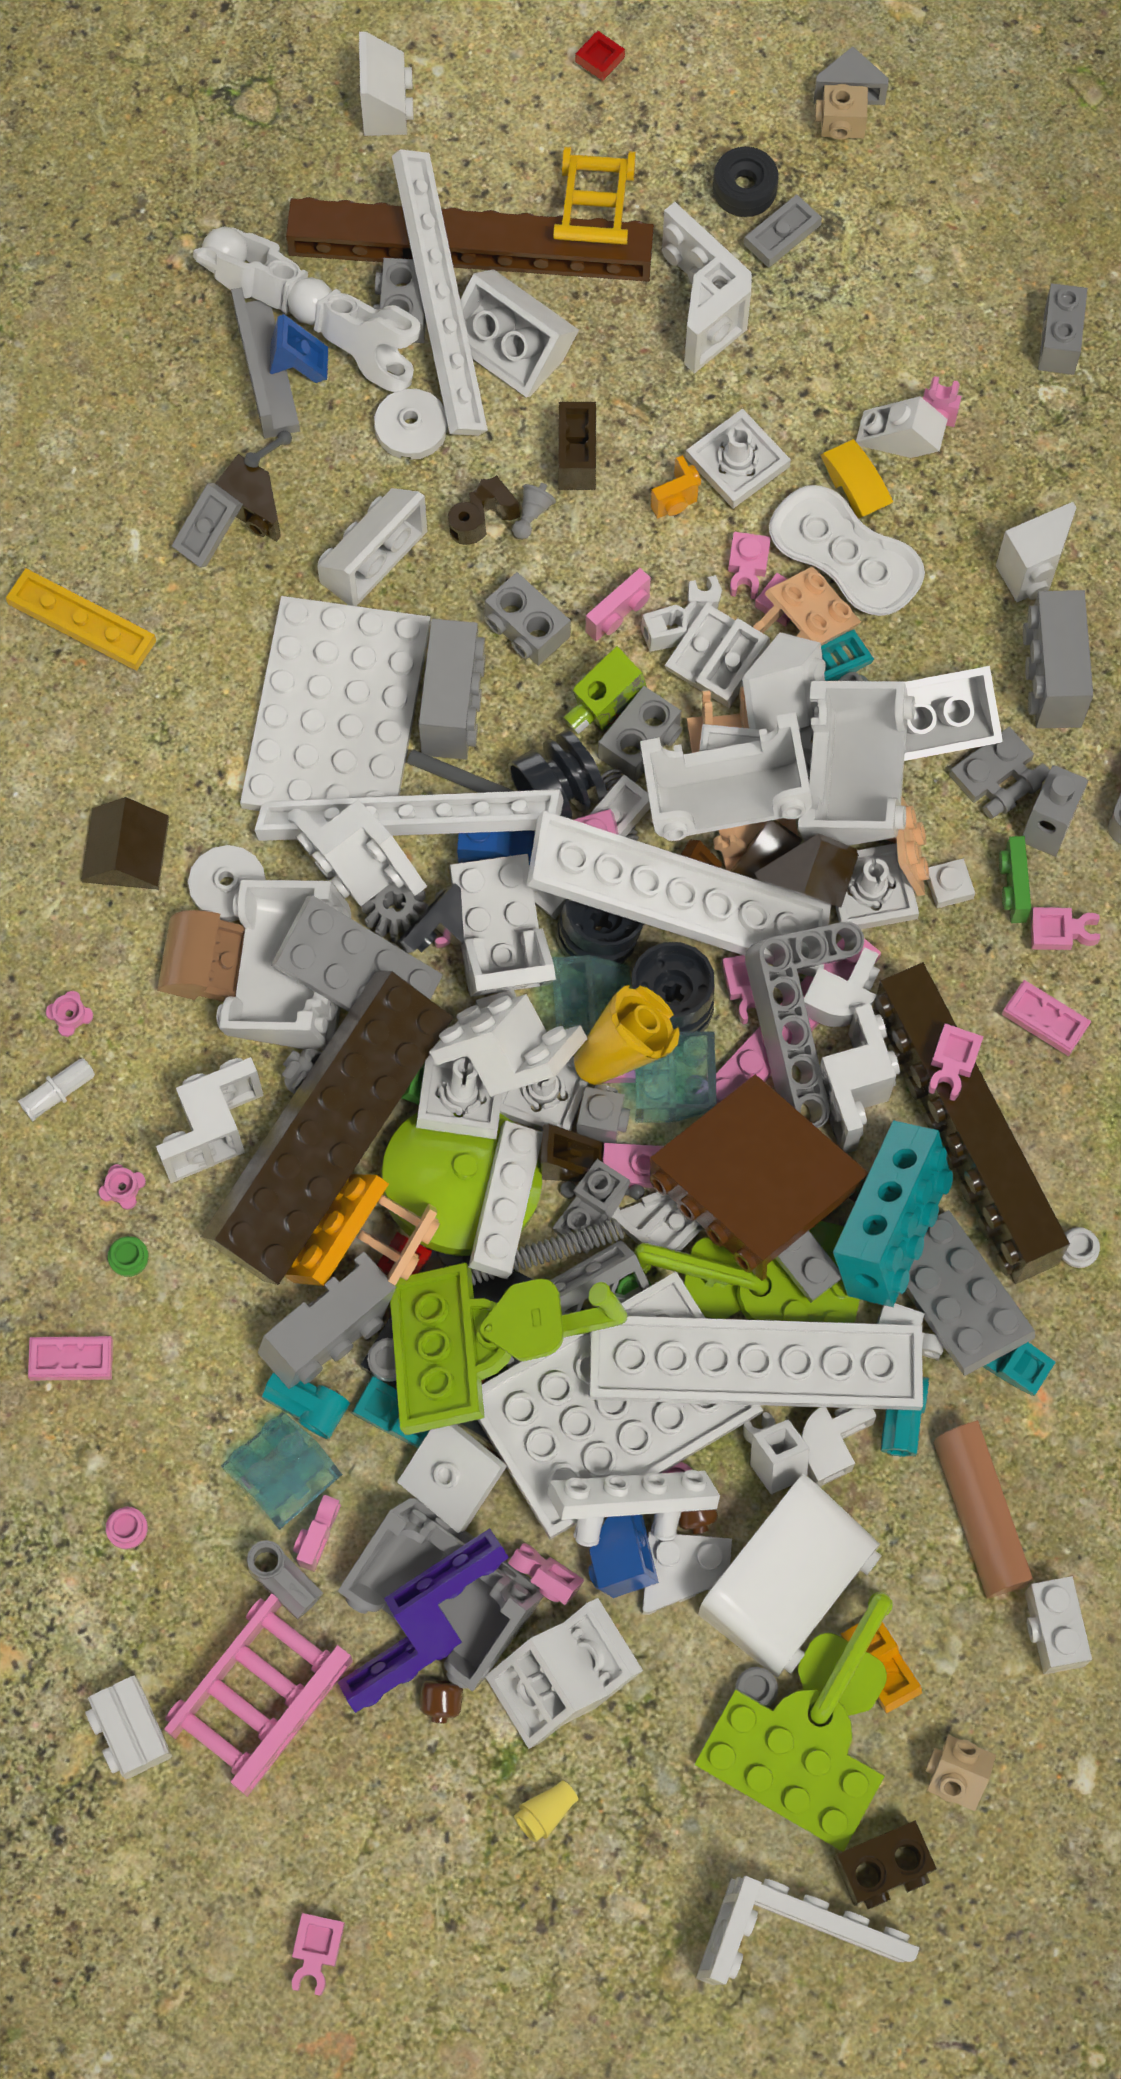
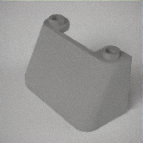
M409 1498L389 1511L338 1592L346 1597V1602L350 1607L360 1613L365 1614L368 1611L377 1612L383 1609L394 1617L384 1598L473 1540L474 1537L466 1531L457 1533L418 1499ZM506 1560L493 1573L481 1576L467 1585L457 1597L446 1599L439 1604L462 1641L461 1644L453 1649L444 1662L445 1669L448 1671L446 1675L453 1684L458 1685L460 1688H468L472 1692L481 1684L543 1598L539 1587L531 1583V1579L525 1574L510 1566Z

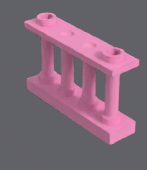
M273 1594L266 1601L260 1598L252 1606L246 1615L249 1623L187 1701L184 1702L180 1699L165 1718L169 1723L164 1730L171 1737L176 1739L182 1730L185 1729L232 1767L231 1773L235 1775L231 1780V1784L246 1797L249 1796L353 1662L351 1655L338 1645L332 1653L328 1650L322 1652L275 1615L281 1607V1603ZM263 1628L271 1632L312 1665L311 1670L315 1674L305 1687L301 1683L296 1686L248 1648ZM237 1661L286 1699L284 1704L289 1708L279 1720L274 1717L271 1720L222 1682ZM210 1695L259 1733L258 1738L262 1742L252 1755L248 1752L241 1753L195 1716Z

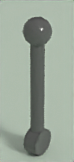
M281 431L278 439L256 453H247L244 463L249 467H258L261 458L280 445L285 446L291 443V433Z
M570 1181L563 1183L561 1186L562 1196L567 1199L573 1198L575 1196L573 1190L576 1188V1185ZM634 1184L627 1189L625 1195L637 1200L644 1196L645 1191L641 1185Z

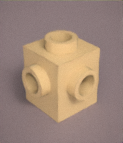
M846 84L824 86L823 100H816L815 122H821V137H832L834 139L864 138L867 123L868 87L849 86Z
M948 1735L942 1750L934 1747L928 1760L925 1772L932 1774L927 1791L945 1801L954 1802L975 1811L989 1782L996 1754L981 1749L970 1741L960 1740Z

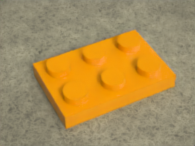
M351 1174L285 1277L293 1283L324 1286L389 1183L378 1175Z

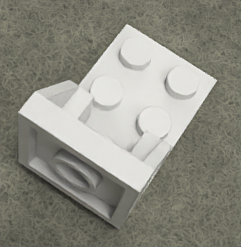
M674 202L664 210L662 252L666 260L673 266L678 265L688 275L692 283L684 365L695 374L747 331L752 272Z
M528 854L452 864L449 866L452 884L456 883L461 888L464 943L461 945L470 997L505 992L511 989L520 990L547 986L556 980L554 964L543 928L539 929L533 888L527 886L530 868Z

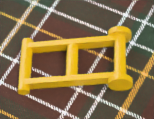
M564 146L562 176H567L568 180L562 225H554V239L627 245L628 230L621 229L626 180L634 181L636 152L629 151L628 159L572 155L571 147ZM577 170L619 173L617 193L575 190ZM573 205L615 208L614 227L599 228L570 225Z

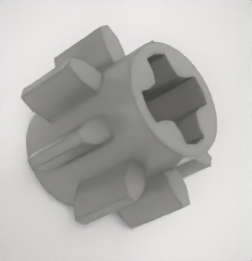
M304 1049L299 1054L293 1050L283 1063L286 1069L282 1076L285 1077L286 1087L293 1094L296 1093L322 1054L320 1051Z

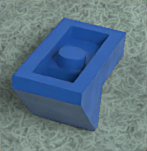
M280 315L277 318L271 339L269 373L275 374L294 367L314 383L327 380L329 347L286 315Z

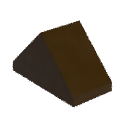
M552 1124L543 1125L542 1180L580 1182L597 1159L603 1162V1142Z

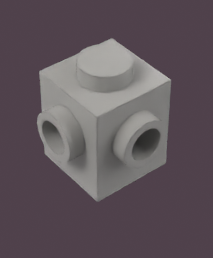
M596 1085L594 1088L585 1087L577 1122V1133L603 1143H617L619 1131L626 1132L630 1116V1109L624 1108L625 1094H620L617 1089L606 1085Z

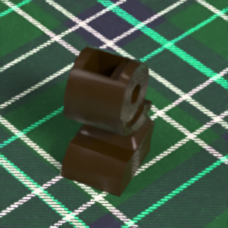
M497 475L490 479H481L478 487L469 493L470 502L457 503L448 513L450 535L455 542L462 545L477 543L487 535L485 512L490 509L496 511L501 520L512 521L520 518L518 500Z

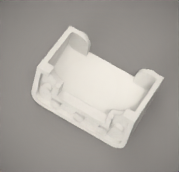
M811 681L810 701L816 702L817 707L814 709V718H811V727L814 732L809 780L812 807L803 816L799 817L798 828L804 842L818 833L849 846L896 838L899 829L905 830L906 806H901L907 722L908 719L913 720L915 716V697L908 696L905 682Z
M796 712L777 715V727L768 734L767 729H760L759 741L683 755L681 744L675 745L674 751L666 750L661 746L660 738L640 741L652 820L657 835L670 841H677L689 835L781 818L796 819L803 816L812 807V797Z
M241 880L239 894H235L233 899L234 915L239 917V920L245 927L236 997L228 996L217 1009V1024L225 1035L300 1049L324 1051L338 1029L340 1006L274 968L271 964L307 896L313 895L351 918L349 904L331 881Z
M802 1474L701 1603L698 1615L775 1677L778 1678L784 1669L791 1674L805 1656V1653L800 1649L848 1584L860 1571L868 1575L882 1555L876 1550L880 1543L823 1489L806 1475Z

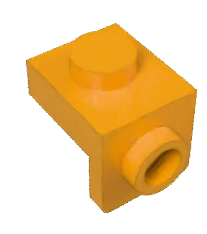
M683 455L675 458L674 475L676 479L652 489L651 509L657 519L665 515H677L684 511L688 505L697 502L698 486L701 485L700 475L693 464L690 466L687 464Z

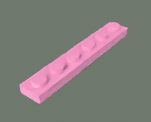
M843 938L837 943L841 950H844L845 947ZM864 939L863 948L858 954L837 962L824 964V970L848 981L864 947L879 954L875 963L880 958L881 952ZM806 976L800 983L803 997H805L814 979L813 976ZM808 1018L811 1031H813L819 1023ZM784 1026L782 1036L790 1044L792 1033L788 1027ZM760 1027L697 1093L696 1099L709 1110L756 1074L764 1082L772 1075Z

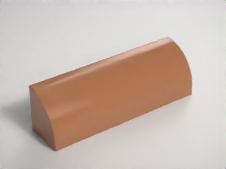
M976 1420L941 1434L933 1443L986 1598L989 1599L1027 1587L1033 1578L979 1421Z

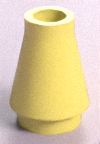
M562 1780L556 1786L520 1804V1811L514 1815V1818L524 1834L533 1842H537L541 1837L545 1839L549 1837L571 1806L579 1799L572 1787Z

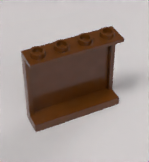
M756 1074L650 1157V1182L655 1190L661 1195L665 1196L667 1194L673 1199L681 1213L688 1220H696L706 1230L708 1237L715 1245L719 1247L724 1246L734 1255L735 1261L745 1272H753L761 1281L767 1278V1265L840 1204L848 1198L856 1203L869 1174Z

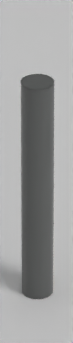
M414 749L408 757V764L478 793L514 791Z

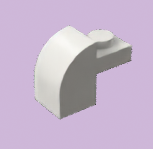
M864 947L848 981L819 967L804 997L808 1018L831 1027L851 1025L855 1008L866 1004H871L872 1006L875 996H877L870 992L880 971V969L873 966L879 954Z
M819 1407L809 1417L801 1437L810 1448L807 1475L819 1487L852 1472L855 1462L843 1439L873 1425L876 1419L873 1409L839 1408L834 1412L836 1418L832 1419L826 1407Z

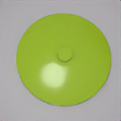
M417 1112L397 1129L386 1148L382 1162L381 1178L389 1183L383 1195L419 1217L422 1216L428 1204L436 1207L437 1215L435 1218L439 1220L440 1225L428 1245L422 1241L420 1244L445 1254L471 1256L500 1129L505 1121L514 1122L500 1114L496 1139L416 1128ZM454 1113V1116L463 1117V1114L457 1115L456 1113ZM539 1158L536 1163L521 1232L533 1217L541 1195L542 1174ZM389 1210L395 1222L411 1237L416 1226Z

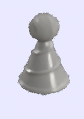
M540 483L539 487L530 484L522 486L521 520L516 521L512 525L511 530L518 539H528L532 531L530 523L556 503V499L545 491L547 485L544 483Z

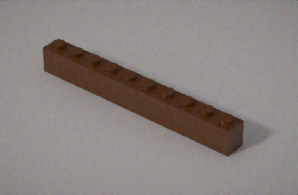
M312 197L290 199L286 232L289 256L383 263L384 258L413 259L402 206H394L383 202L366 204L355 203L350 200L324 201ZM459 208L441 209L453 268L494 269L495 271L650 282L654 224H647L636 220L622 222L621 229L628 230L627 245L556 240L554 239V225H562L563 215L549 217L536 216L531 213L506 214L494 210L478 212L464 211ZM571 218L570 225L613 228L614 221H608L603 218Z

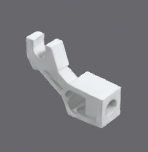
M716 575L708 577V591L699 590L696 580L689 582L688 603L685 609L678 605H673L643 614L641 631L649 652L678 646L706 603L716 609L718 608L722 589ZM674 623L679 625L677 628L670 630L666 627L667 625L672 626Z

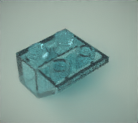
M592 955L552 958L556 980L552 982L555 1027L563 1026L566 1030L581 1025L587 1036L614 994L624 986L630 985L629 988L631 989L629 966Z
M714 1031L679 1032L678 1045L669 1055L635 1069V1123L677 1122L707 1113L717 1105Z
M284 1412L266 1422L258 1434L245 1445L235 1449L230 1458L221 1465L224 1471L263 1515L279 1530L343 1475L319 1443Z

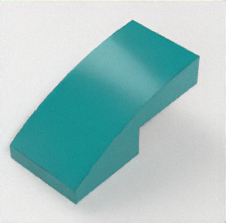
M1027 1342L984 1365L983 1368L1025 1393L1035 1396L1056 1362Z
M374 1376L368 1381L351 1414L418 1449L430 1431L405 1435L400 1429L397 1390Z

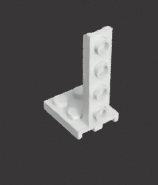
M744 1876V1878L737 1877L736 1880H730L696 1979L711 1985H726L728 1978L735 1979L743 1959V1954L738 1952L743 1935L750 1936L757 1920L758 1911L753 1910L754 1905L896 1962L914 1961L919 1947L909 1944L910 1936L896 1929L885 1927L882 1933L869 1928L870 1920L856 1913L845 1911L842 1917L827 1911L829 1903L816 1897L805 1895L802 1901L787 1895L789 1887L776 1881L765 1879L762 1885V1882L748 1876Z

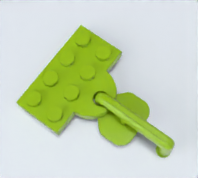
M820 1221L809 1232L838 1267L833 1251L844 1226ZM709 1237L699 1240L693 1246L690 1254L649 1243L638 1245L634 1251L645 1275L650 1271L651 1265L685 1274L684 1285L704 1317L708 1319H727L735 1313L742 1311L748 1320L855 1323L860 1299L847 1295L842 1279L810 1303L776 1259L767 1265V1278L761 1281L753 1272H745L737 1264L734 1255L724 1246L719 1247L715 1245Z
M467 1263L410 1275L407 1281L399 1278L390 1302L400 1429L405 1435L485 1418L481 1380L497 1374L508 1364L512 1356L519 1361L546 1357L555 1353L566 1337L622 1325L627 1321L628 1317L625 1308L617 1296L610 1290V1287L604 1282L594 1284L589 1291L588 1297L592 1305L600 1307L562 1315L560 1293L557 1287L547 1279H535L514 1284L498 1303L485 1298L474 1299L472 1271Z
M876 1592L871 1595L868 1600V1608L850 1641L833 1633H823L815 1637L798 1665L803 1690H798L784 1697L774 1710L736 1689L694 1764L842 1852L847 1847L885 1777L881 1772L848 1754L853 1738L852 1723L849 1716L869 1711L876 1703L886 1684L887 1672L884 1664L877 1657L866 1652L883 1619L892 1610L893 1603L890 1596L883 1592ZM808 1710L810 1711L812 1721L816 1724H824L826 1722L829 1723L824 1726L815 1725L813 1722H811L810 1718L808 1717Z

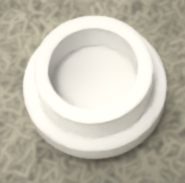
M1080 1227L1072 1228L1065 1232L1070 1245L1062 1258L1064 1262L1075 1268H1085L1094 1263L1100 1252V1244L1094 1233Z

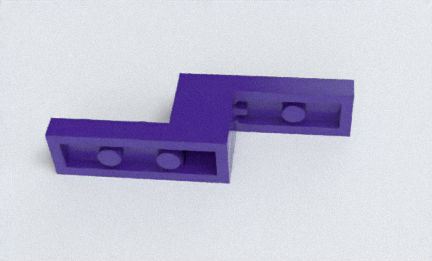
M490 1528L384 1598L406 1637L338 1681L348 1704L355 1713L364 1707L373 1706L385 1693L399 1684L411 1681L421 1669L435 1660L447 1657L456 1646L462 1643L439 1604L446 1599L457 1597L467 1585L481 1576L493 1573L502 1562L509 1558Z

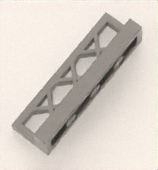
M242 287L231 289L236 320L264 439L276 437L281 431H288L290 433L300 432L287 370L275 374L269 373L270 345L276 325L272 307L260 300L245 303Z
M621 1240L550 1280L560 1293L562 1315L579 1312L584 1300L589 1297L591 1287L598 1282L606 1283L621 1303L650 1287L635 1253ZM633 1272L639 1287L625 1295L615 1293L619 1280ZM512 1356L506 1366L510 1369L522 1361Z

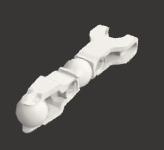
M224 226L213 229L205 237L202 248L193 251V257L196 262L214 273L215 279L228 289L242 287L244 298L253 297L271 307L281 309L284 313L290 311L299 322L315 325L314 330L316 332H322L327 340L354 357L359 369L369 381L391 392L401 391L411 385L414 371L413 365L400 354L398 349L406 348L418 340L421 326L419 320L396 305L386 306L383 309L377 310L351 295L341 293L338 289L332 291L323 280L313 277L308 278L307 271L300 270L296 263L279 252L280 247L277 243L253 233H244L236 228Z

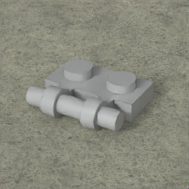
M1010 726L1001 732L1003 742L980 747L953 767L949 774L973 803L984 795L991 800L983 807L984 813L990 819H993L1001 812L1006 814L1016 806L1015 802L1025 794H1033L1040 789L1042 782L1047 778L1050 771L1044 763L1033 770L1025 766L1032 761L1034 753ZM1011 775L1016 779L1017 782L1006 790L999 786Z

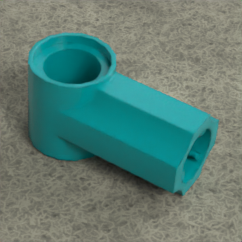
M275 1373L271 1375L261 1396L266 1402L299 1419L298 1422L306 1429L325 1439H330L350 1405L346 1398L322 1385L316 1387L310 1383L304 1384L300 1381L288 1389Z
M923 1377V1407L921 1410L886 1409L881 1452L892 1456L916 1457L921 1414H924L927 1403L929 1377Z

